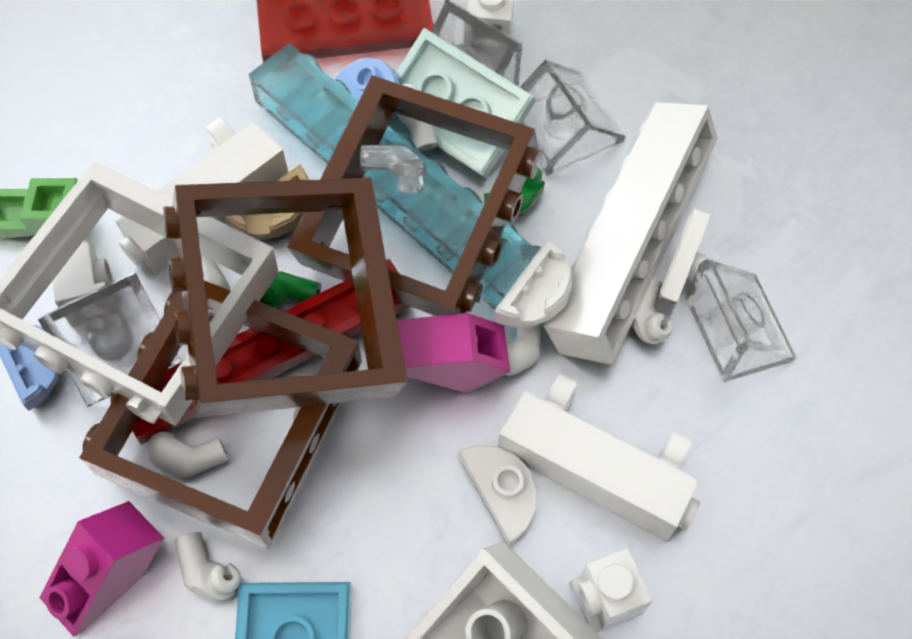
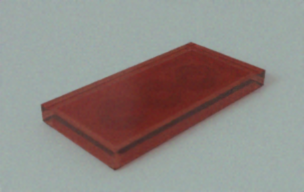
M256 0L261 55L264 65L411 48L423 28L435 34L429 0Z

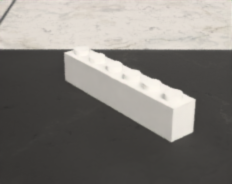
M656 102L647 121L642 123L639 137L630 155L624 158L621 173L613 189L606 194L603 208L594 226L588 230L585 244L575 264L570 267L573 283L568 301L554 318L546 321L544 324V328L559 354L613 365L718 139L708 105Z

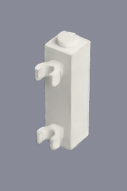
M219 117L205 127L206 132L213 138L210 141V145L214 150L157 191L173 198L175 185L277 181L288 173L284 151L255 122H251L235 134L231 127ZM124 216L115 221L124 237L119 242V245L136 266L144 262L157 276L169 267V258H177L176 243L174 241L166 240L164 236ZM227 216L212 217L224 224L227 223L225 219Z
M559 374L545 401L524 390L499 434V447L517 455L529 469L665 541L669 540L677 527L685 531L688 529L700 505V501L692 498L699 479L679 469L693 441L673 432L660 459L566 412L575 396L573 392L578 383Z

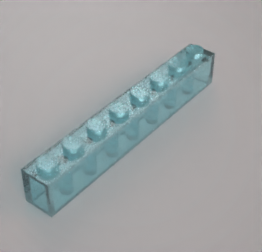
M289 43L249 73L255 102L328 164L359 101L352 95L344 82L339 79L334 81L322 71L315 58L309 54L303 55ZM388 126L363 178H372L377 208L453 274L483 209V202L471 188H463L449 177L447 170L440 162L435 159L429 160L419 152L413 141L405 133H397ZM508 221L500 236L503 239L500 257L493 268L487 266L480 281V284L483 285L481 299L494 310L541 248L538 245L532 246L518 234L515 226Z

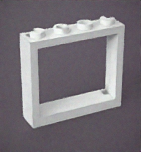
M94 160L0 278V343L13 350H17L20 344L35 352L33 357L39 363L58 374H62L65 369H68L80 375L79 382L103 398H108L111 393L115 395L119 393L129 399L126 407L148 422L155 423L159 417L176 426L193 401H185L184 389H182L181 367L190 366L189 354L161 393L23 320L108 209L165 237L163 206H172L173 198ZM196 217L201 255L242 275L209 323L214 364L216 367L248 319L246 311L254 300L260 301L279 271L273 247L212 217Z

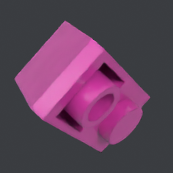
M470 313L397 320L406 377L469 393L510 372L505 327L502 324Z
M130 501L79 520L39 598L46 605L50 614L57 618L74 637L87 629L144 576L164 537Z

